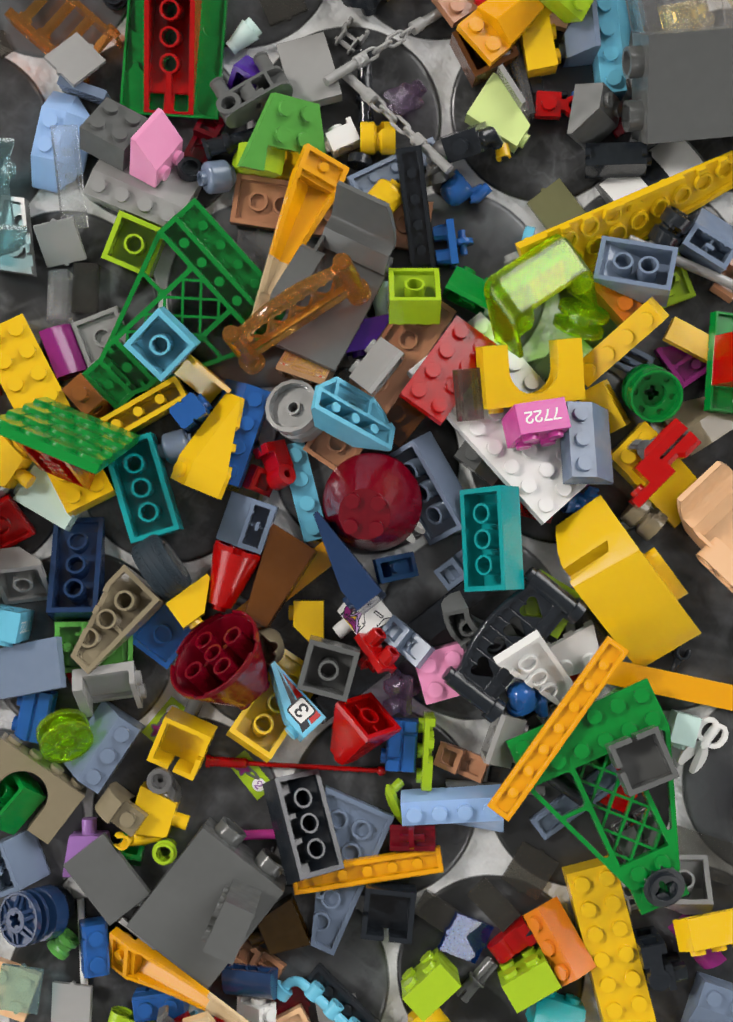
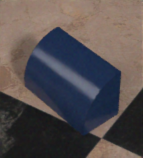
M233 963V965L227 964L223 969L221 981L225 994L271 1000L277 999L278 968Z

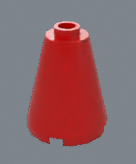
M221 540L215 541L208 602L212 604L211 608L221 612H226V609L233 608L260 564L262 555Z

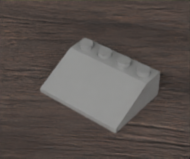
M99 159L92 169L83 193L92 202L119 212V210L162 228L194 197L197 199L202 187L199 186L198 181L187 182L182 180L178 176V166L176 165L172 168L167 180L161 181L154 188L130 175V164L124 171H121Z

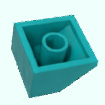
M555 991L528 1007L525 1015L528 1022H585L586 1009L579 997L569 993L565 996Z

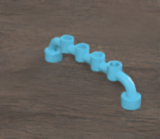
M292 976L284 981H277V999L282 1002H287L293 994L291 988L296 986L304 991L305 996L311 1002L316 1003L323 1010L328 1019L335 1022H360L354 1016H351L348 1020L341 1013L344 1006L337 999L332 998L329 1002L322 995L325 992V988L316 980L310 984L303 977Z

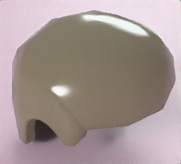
M263 627L258 629L266 665L270 666L274 661L276 663L283 658L285 649L282 636L277 630Z

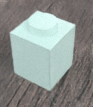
M671 709L668 720L671 746L685 750L686 746L694 748L702 719L693 714Z

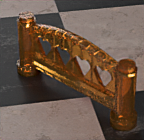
M338 253L334 256L331 267L317 272L287 288L264 304L241 326H226L222 332V337L238 358L239 365L247 374H257L265 366L266 360L262 354L263 352L346 298L353 305L366 303L371 297V289L368 283L359 275L350 256L345 253ZM333 280L330 291L327 293L317 291L318 288L325 286L327 282ZM311 294L310 301L307 306L302 307L295 305L298 301L303 300L307 295ZM289 309L287 319L284 321L273 320L275 316ZM268 323L266 333L262 335L251 334L263 324Z

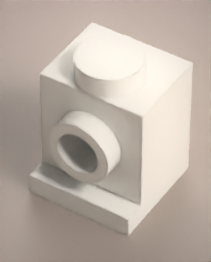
M351 117L346 118V124L333 125L325 133L326 153L331 151L333 158H337L360 147V137Z
M237 996V1013L249 1022H276V1002L262 998Z

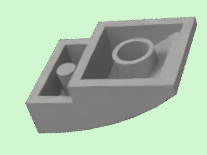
M324 32L276 44L283 72L293 87L292 97L318 103L320 107L342 101L339 81L334 82L330 86H326L323 82V77L335 70Z

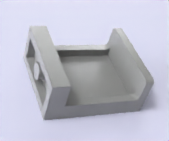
M134 661L101 665L90 674H87L82 668L72 670V693L83 718L93 716V703L134 697L138 709L143 708V699L147 698L145 683L143 684L141 670H136Z

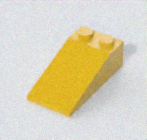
M646 421L639 423L611 451L612 467L634 489L640 483L643 486L646 483L632 470L641 458L636 450H628L627 446L635 439L651 440L658 435ZM676 459L670 465L676 472L648 499L654 509L658 508L668 517L667 522L673 528H676L681 523L677 508V498L697 480L696 476L681 459Z
M284 649L283 658L277 664L297 685L304 661L287 649ZM269 672V689L252 702L247 709L241 711L226 736L266 763L271 760L287 735L285 731L286 726L282 721ZM302 690V692H303L309 699H311V697L313 696L314 693H310V692H306V691H303V690Z

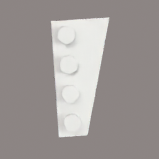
M535 630L493 657L498 666L506 668L510 674L524 680L526 685L537 689L541 695L557 706L574 683L538 630Z

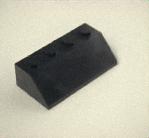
M319 768L277 777L262 784L287 885L344 869Z

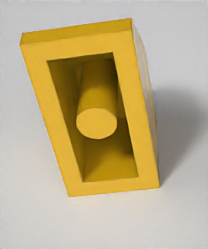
M208 574L165 603L184 630L188 627L192 630L203 622L201 617L205 615L210 584Z
M294 600L293 605H289V620H293V626L308 642L311 635L324 638V600Z

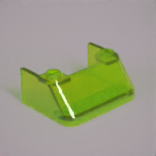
M560 234L551 236L491 275L485 282L484 294L494 340L500 345H508V350L519 358L524 356L520 336L532 328L534 323L533 310L565 288H567L568 293L590 307L595 308L598 306L593 273L567 238Z

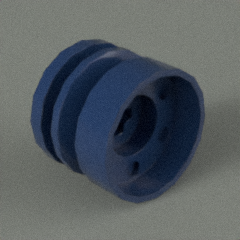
M44 885L10 893L4 898L0 906V930L6 941L17 948L57 938L68 925L69 909L67 900L59 888L53 885Z

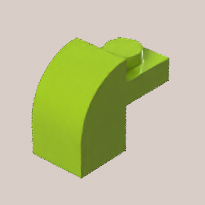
M248 142L239 143L238 150H236L232 159L236 176L237 173L255 174L267 178H275L282 175L285 150L268 147L265 170L257 171L237 166Z

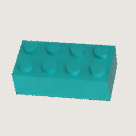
M152 432L140 435V439L134 447L108 465L131 544L139 543L153 534L163 536L184 529L164 460L159 455L158 440L156 434Z
M497 485L460 490L464 592L523 590L524 572L519 487Z

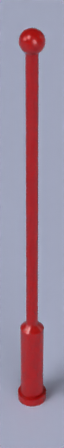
M206 755L205 766L209 768L210 766L247 768L248 766L295 769L319 768V770L377 773L380 776L386 774L384 766L369 768L279 762L266 763L248 761L247 758L216 757Z

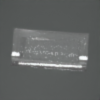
M68 269L48 271L46 322L48 324L73 323L75 275Z

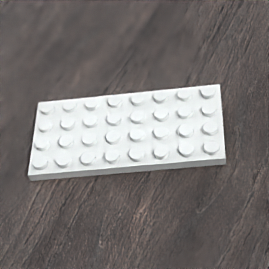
M479 312L467 322L497 345H508L510 377L519 390L525 393H532L545 384L541 377L482 312ZM423 358L419 363H417L407 372V375L410 379L415 374L420 365L423 363L425 358ZM476 375L446 419L506 486L519 487L520 502L543 525L587 484H563L560 438L556 441V444L547 447L535 444L531 448L518 451L516 447L508 449L501 419L512 407L504 408L503 413L488 414V410L480 409L478 377Z

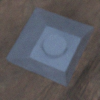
M596 0L593 1L583 21L571 23L565 31L561 42L557 44V48L560 49L562 67L592 65L601 47Z

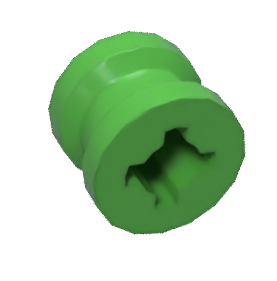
M66 927L60 936L47 942V947L55 957L65 960L69 956V951L76 949L80 942L76 934Z

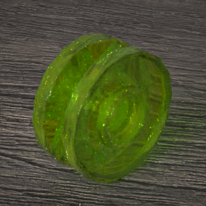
M564 297L559 300L558 309L561 312L556 313L553 318V325L557 329L583 340L596 341L602 339L604 335L602 325H606L610 319V314L605 309L579 298Z
M62 709L47 715L40 721L36 728L35 736L44 759L55 763L69 762L81 757L90 749L93 744L94 735L85 713L78 709Z

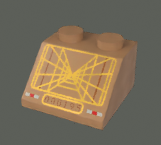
M284 351L275 368L282 377L302 380L312 387H316L333 378L335 373L287 351Z

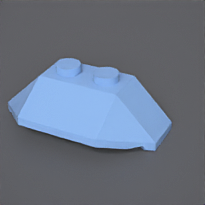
M53 91L41 107L31 151L33 188L58 193L85 170L88 153L80 149L79 127L90 115L78 96Z

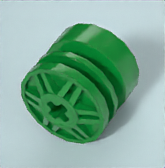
M652 363L640 364L632 368L624 377L621 385V396L625 405L642 420L656 423L672 418L680 409L683 402V388L680 381L661 366ZM650 387L653 388L652 392L649 391L647 394L644 393L645 389L648 390L650 389Z

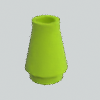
M172 838L158 841L152 849V857L155 862L160 865L173 863L177 857L176 841Z

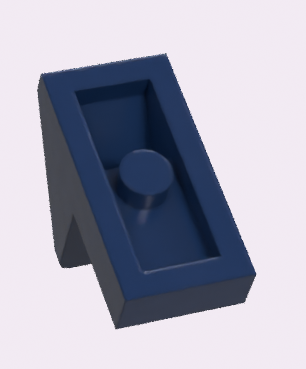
M413 551L372 560L378 585L419 576Z

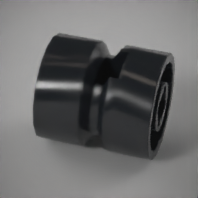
M667 205L660 216L661 223L654 225L648 237L656 244L679 247L683 242L681 236L689 233L695 221L679 209Z

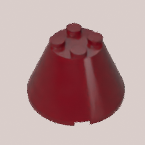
M362 453L346 459L332 472L325 485L323 508L327 522L345 543L361 550L382 551L399 545L414 531L422 512V493L417 479L401 461L382 453Z
M232 610V613L225 615L221 612L214 614L195 627L181 642L176 651L178 658L175 666L171 665L170 668L171 683L174 689L183 697L237 707L240 710L247 709L252 702L270 687L257 624L247 613L239 610Z

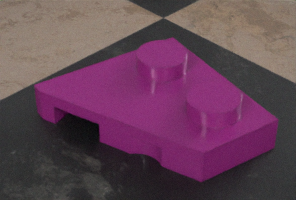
M674 346L658 347L654 350V353L666 370L680 381L682 388H685L706 373V363Z

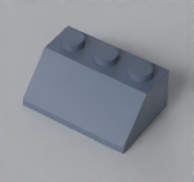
M567 401L566 406L571 428L560 438L563 484H613L608 409L593 402Z
M101 702L62 762L77 781L98 794L105 788L145 725L111 702Z

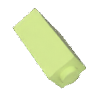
M493 72L468 110L465 123L473 126L485 121L487 126H492L496 129L503 142L509 143L510 151L515 153L518 147L523 149L530 138V135L527 134L530 124L499 76Z

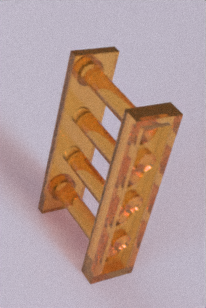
M34 0L24 12L20 11L19 14L10 7L4 14L10 24L45 55L60 45L54 46L49 41L51 39L50 35L73 9L77 10L84 19L65 40L76 32L83 36L94 25L103 33L94 44V49L99 54L111 41L120 49L123 46L119 38L121 33L111 23L106 25L79 0H65L66 2L43 28L39 27L37 30L31 25V19L49 0ZM87 77L82 82L89 84L91 81Z

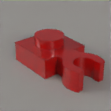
M537 91L534 119L559 120L561 113L570 117L571 109L569 104H572L573 96L562 99V92Z

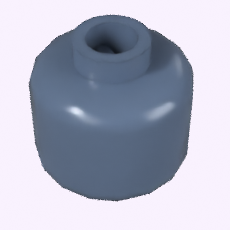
M225 160L207 161L202 164L201 171H198L197 181L199 186L203 187L208 194L227 193L236 183V172L234 167Z
M179 429L163 434L161 444L157 445L161 459L166 458L168 463L174 465L179 454L193 437L192 433Z

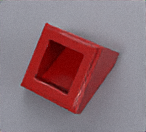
M251 464L242 486L269 498L273 490L267 483L266 470Z

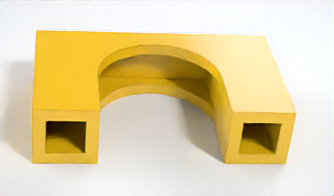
M582 338L549 340L550 374L546 383L532 393H525L514 385L509 371L508 345L475 347L480 409L488 410V414L503 413L504 408L512 407L514 404L560 397H564L565 402H577V400L586 399Z

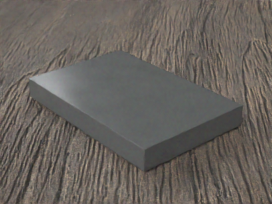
M104 832L65 862L63 867L110 926L150 895L151 891L122 853L113 846L114 843Z

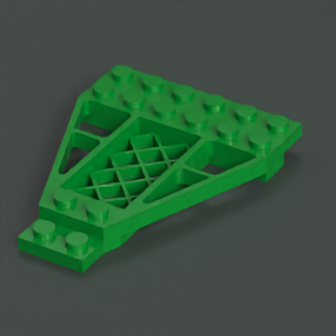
M194 197L181 211L157 231L101 356L82 375L114 409L126 404L135 394L163 383L164 381L161 382L123 346L125 343L120 339L126 333L127 342L130 338V333L137 331L130 329L144 316L145 322L148 316L153 314L149 311L162 299L165 308L166 299H181V314L173 315L181 317L183 325L184 318H199V332L192 334L197 336L196 338L200 342H205L218 356L202 362L206 367L264 346L272 338L285 316L286 310L271 303L252 336L256 342L222 355L208 340L207 335L229 315H233L246 330L248 329L263 272ZM160 239H163L187 265V269L166 289L160 288L145 272ZM193 271L199 279L186 277ZM144 277L157 290L158 296L131 322L124 325L123 319ZM182 281L181 296L167 295ZM185 281L200 282L199 297L185 296ZM203 283L217 298L202 297ZM184 299L199 300V315L184 314ZM202 300L217 301V316L202 315ZM220 302L227 308L221 315ZM202 319H215L202 331ZM174 373L171 374L166 380H168V379H170L171 377L175 376V374H174Z
M647 678L594 701L530 791L629 888L641 915L659 908L648 902L642 889L645 885L644 878H648L651 875V870L657 871L660 870L661 866L665 868L672 866L676 871H680L674 779L667 782L670 829L668 830L649 790L641 792L646 804L634 800L635 795L629 798L616 793L620 781L615 772L605 769L609 755L604 744L624 736H629L633 739L631 733L655 725L659 727V730L663 731L664 741L672 758L670 725ZM544 724L506 741L515 763L521 758ZM605 755L601 767L589 763ZM586 765L600 769L595 784L582 779ZM582 766L578 775L575 768ZM604 771L617 776L612 791L599 786ZM569 772L583 800V804L560 815L535 790V787ZM582 783L594 787L590 799ZM598 789L611 794L606 808L593 803ZM615 796L628 800L624 815L610 810ZM632 803L646 807L641 822L628 817ZM593 807L605 811L601 823ZM588 811L608 857H603L566 819L580 812ZM649 811L658 829L645 824ZM609 813L622 818L618 832L604 828ZM626 820L640 825L635 839L622 835ZM644 827L657 832L652 846L639 841ZM604 831L616 835L612 847ZM662 836L665 843L658 846L660 837ZM620 837L633 842L629 857L615 852ZM638 845L650 849L634 857ZM616 856L623 858L626 861L619 863ZM660 881L659 886L668 892L667 885ZM686 884L685 891L682 897L690 894L686 887Z

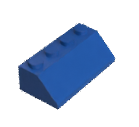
M226 379L225 383L231 389L230 393L245 399L240 428L234 435L233 444L237 446L235 453H231L229 467H232V473L228 482L230 485L242 488L253 456V450L256 447L266 418L265 406L271 392L250 384ZM222 390V393H221V396H220V398H219V401L222 399V397H223V396L225 395V393H226L224 390Z

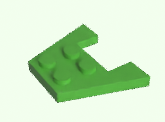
M276 92L270 93L237 166L264 171L268 147L300 154L303 145L309 143L326 154L320 104Z

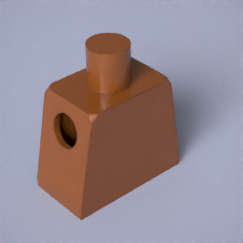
M79 373L62 389L63 393L81 412L100 419L114 410L112 405L82 373ZM101 406V408L98 411L94 412L96 408Z

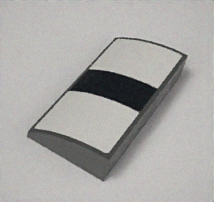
M689 141L657 143L647 149V151H652L651 167L646 168V177L605 178L597 183L595 188L606 204L706 161Z

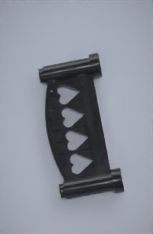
M531 567L524 575V580L526 581L524 589L517 590L485 619L468 644L457 668L448 667L442 675V679L445 680L444 683L481 711V716L489 723L494 722L505 709L506 703L499 696L515 676L510 674L506 668L498 666L493 659L496 655H489L487 648L490 645H494L495 638L499 636L504 638L507 648L524 638L504 634L503 629L505 626L510 625V620L513 617L520 618L525 637L538 630L542 638L546 640L563 618L570 624H574L587 609L584 601L580 598L575 599L538 568ZM529 597L537 599L542 617L520 614V608L523 605H527L526 602ZM485 656L488 658L493 676L474 675L471 673V668L473 665L478 664L477 662L480 657Z

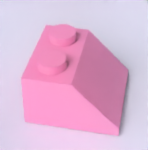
M160 108L131 137L129 174L154 188L161 181L167 180L172 168L175 165L178 166V163L184 157V152H182L183 139Z

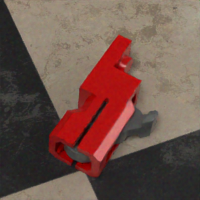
M674 418L655 438L651 440L635 439L627 446L628 450H636L641 458L632 470L646 483L644 486L640 483L630 493L632 498L628 502L635 509L640 508L676 472L670 466L676 459L687 458L702 443L691 431H686L688 428L677 418Z

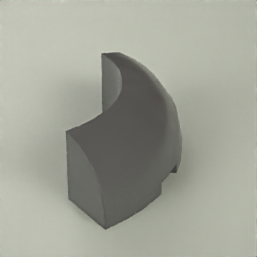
M457 591L443 599L441 603L442 614L450 636L459 643L461 648L466 650L472 637L484 620L475 617L469 612L461 592ZM511 624L504 627L503 632L505 635L517 636ZM496 637L494 645H490L487 648V653L489 655H498L507 649L504 638Z

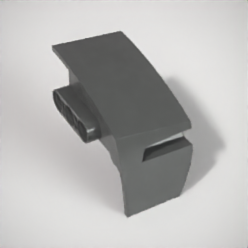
M340 180L338 181L332 213L324 227L322 236L314 248L305 244L299 247L271 293L269 302L286 310V314L270 339L269 344L332 372L336 371L365 319L394 260L390 255L397 242L396 226L389 203Z

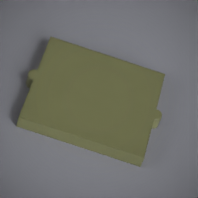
M560 178L546 189L542 188L538 195L527 202L529 208L546 230L585 214L584 209Z

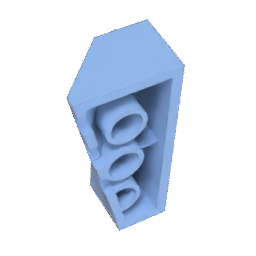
M501 784L432 788L431 791H421V789L401 790L402 826L457 824L504 833V818L487 806Z

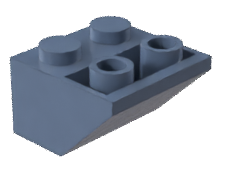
M701 208L694 219L695 224L689 233L683 236V242L678 250L680 254L691 261L721 274L733 259V226L706 209Z
M232 491L216 539L262 555L270 527L275 521L279 507Z
M27 829L0 839V898L20 891L51 874L38 837L27 831Z

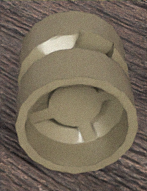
M649 500L637 509L629 504L620 515V519L629 527H636L635 532L645 541L655 536L668 519L658 508L652 509V503Z

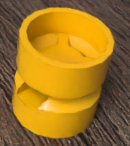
M360 122V152L368 155H374L376 151H379L381 155L395 154L396 130L390 125V122H381L380 125H376L375 122Z

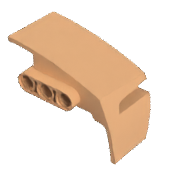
M716 461L677 498V508L686 533L701 549L696 554L697 559L733 593V470L727 464Z

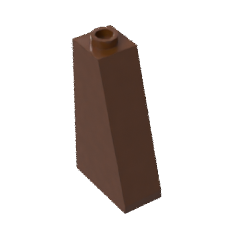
M274 523L270 527L245 612L255 621L259 629L263 626L266 628L271 626L318 552Z

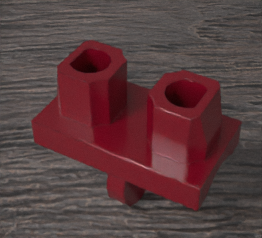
M390 825V851H436L435 825Z

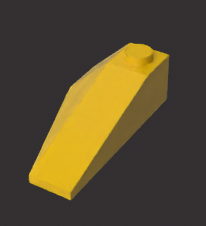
M225 393L179 454L170 478L185 486L222 500L232 473V467H229L231 453L236 451L237 445L233 444L235 432L240 428L245 399L231 393Z

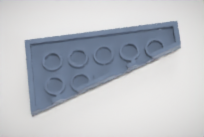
M326 785L325 795L342 859L378 855L393 822L394 815ZM364 885L316 892L311 946L334 956Z

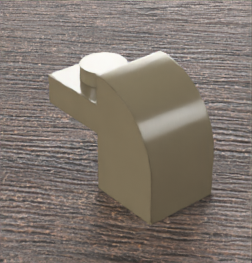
M116 781L107 787L95 805L96 812L107 824L112 822L130 837L135 835L148 816L145 811L132 802L135 795Z

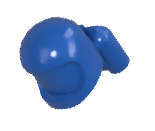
M455 169L453 171L455 174L440 187V194L443 200L451 206H458L469 197L470 204L479 203L492 192L487 183L471 187L463 175L459 173L458 169Z
M517 680L509 685L507 688L508 702L506 708L511 716H524L532 711H535L541 718L549 715L547 698L541 695L538 690L526 685L524 680Z

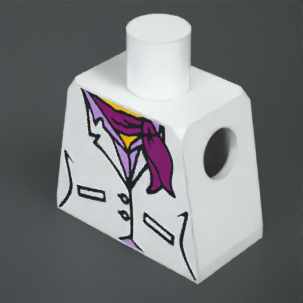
M382 601L364 615L358 611L354 613L343 603L337 610L343 619L332 628L342 639L352 630L357 635L358 633H367L373 627L379 628L386 624L393 614Z

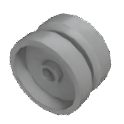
M294 379L281 382L271 391L266 401L265 412L270 424L285 438L292 442L305 443L314 440L323 431L314 426L311 406L314 388L302 380Z

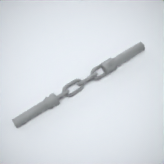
M436 8L425 16L418 17L409 22V28L396 30L388 35L385 42L378 47H368L353 56L351 61L324 76L323 82L326 86H330L352 71L363 68L376 60L381 51L388 47L395 48L404 43L409 34L417 35L426 26L443 17ZM401 33L400 38L403 39L399 40L395 44H392L393 41L391 40V38ZM373 50L372 54L375 56L369 59L367 53Z
M352 73L342 78L361 95V99L376 112H382L390 120V125L400 134H406L412 146L421 145L422 152L446 174L452 171L453 165L428 144L427 139L422 134L412 131L410 124L405 119L389 110L386 102L370 87L367 88ZM377 101H379V102L381 103V104L379 105V108H377V107L375 106V104L377 103ZM397 119L405 125L403 130L395 124Z

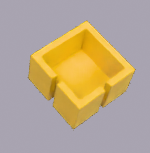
M172 706L163 719L147 761L168 769L175 757L178 756L180 758L172 772L193 781L201 768L218 726Z

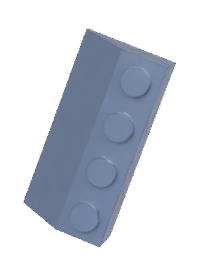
M431 431L413 439L389 454V456L405 464V467L415 476L422 493V512L419 522L425 529L423 535L429 545L461 530L460 490L464 489Z

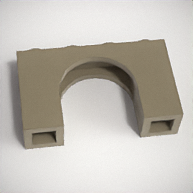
M4 732L0 737V782L7 775L17 771L31 772L42 779L47 788L48 799L30 821L27 831L46 844H49L83 800L87 788L77 781L74 776L71 778L64 773V769L55 762L50 763L43 758L44 755L35 748L29 749L22 744L23 741L17 738L15 734L11 733L9 735Z

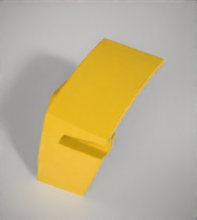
M601 495L556 525L558 556L563 569L571 578L570 583L610 636L629 650L627 657L632 663L647 666L701 634V631L678 601L689 594L655 547L644 554Z

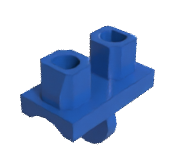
M446 219L445 224L432 227L433 242H447V249L435 250L436 265H449L450 269H456L457 264H459L457 248H460L461 256L468 255L467 247L474 244L473 238L466 237L465 230H458V239H456L454 219Z

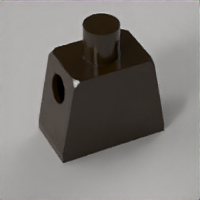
M293 893L275 903L259 923V929L254 930L248 937L252 948L266 943L270 954L310 945L311 934Z

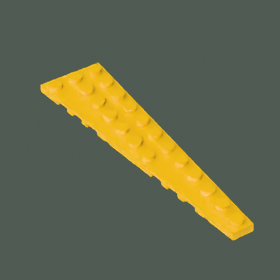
M733 150L515 243L534 299L541 303L593 272L597 262L602 235L628 239L630 235L646 240L649 238L648 234L654 225L661 223L660 216L667 205H671L688 215L732 189Z

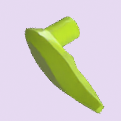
M397 778L391 785H386L385 796L391 811L402 825L400 800L396 793L405 784L400 778Z

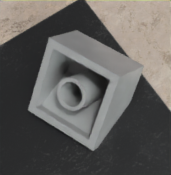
M382 337L378 341L373 339L365 349V352H367L366 356L362 361L357 359L349 369L351 372L349 378L372 397H375L405 359V355L401 350Z
M503 710L502 714L494 722L490 723L480 751V756L484 763L511 768L512 762L515 763L506 741L528 731L529 725H526L527 720L524 717H514Z

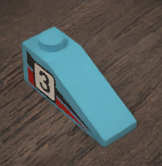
M274 661L269 666L268 672L282 721L286 726L285 731L293 740L297 738L301 742L326 717L302 690L297 689V685Z

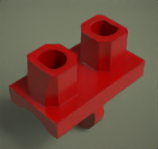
M373 627L367 633H358L354 637L361 648L360 656L362 658L358 661L360 669L369 668L372 673L377 671L378 674L386 671L393 673L397 669L394 663L400 654L393 646H386L385 648L381 646V643L386 639V634L382 628Z

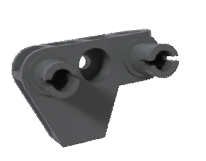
M265 51L258 52L253 58V62L260 72L229 90L223 77H216L210 82V88L217 97L216 108L229 128L241 127L253 119L258 121L270 93L276 92L292 97L293 87L280 66L273 65ZM252 84H256V85H257L256 90L254 89V87L252 86Z

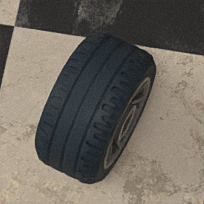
M150 535L132 548L131 554L137 568L150 587L163 600L170 601L191 585L192 580L187 569L170 544L161 535Z

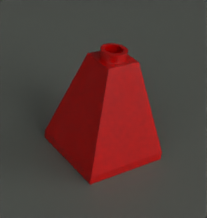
M372 692L348 698L347 702L338 701L335 704L330 751L337 763L345 765L358 760L399 733L402 728Z

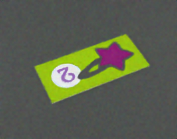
M172 696L142 731L152 742L155 741L163 719L171 707H176L182 711L185 709Z
M244 750L237 757H235L247 758L248 761H254L246 752V750ZM248 766L247 768L231 767L257 800L265 795L262 784L270 780L259 766Z

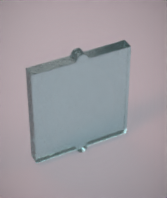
M3 963L0 972V1010L14 1011V1014L22 1012L37 1015L44 969L28 967L24 963L21 966Z

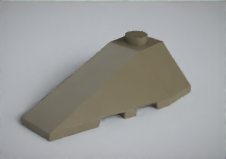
M705 397L682 402L676 414L662 422L663 426L666 427L674 418H677L688 428L686 431H691L702 442L689 456L694 455L733 429V415L704 411Z
M125 564L105 584L104 592L98 604L95 605L92 611L93 614L86 628L83 629L70 656L87 674L95 670L167 602V600H163L155 593L146 580Z

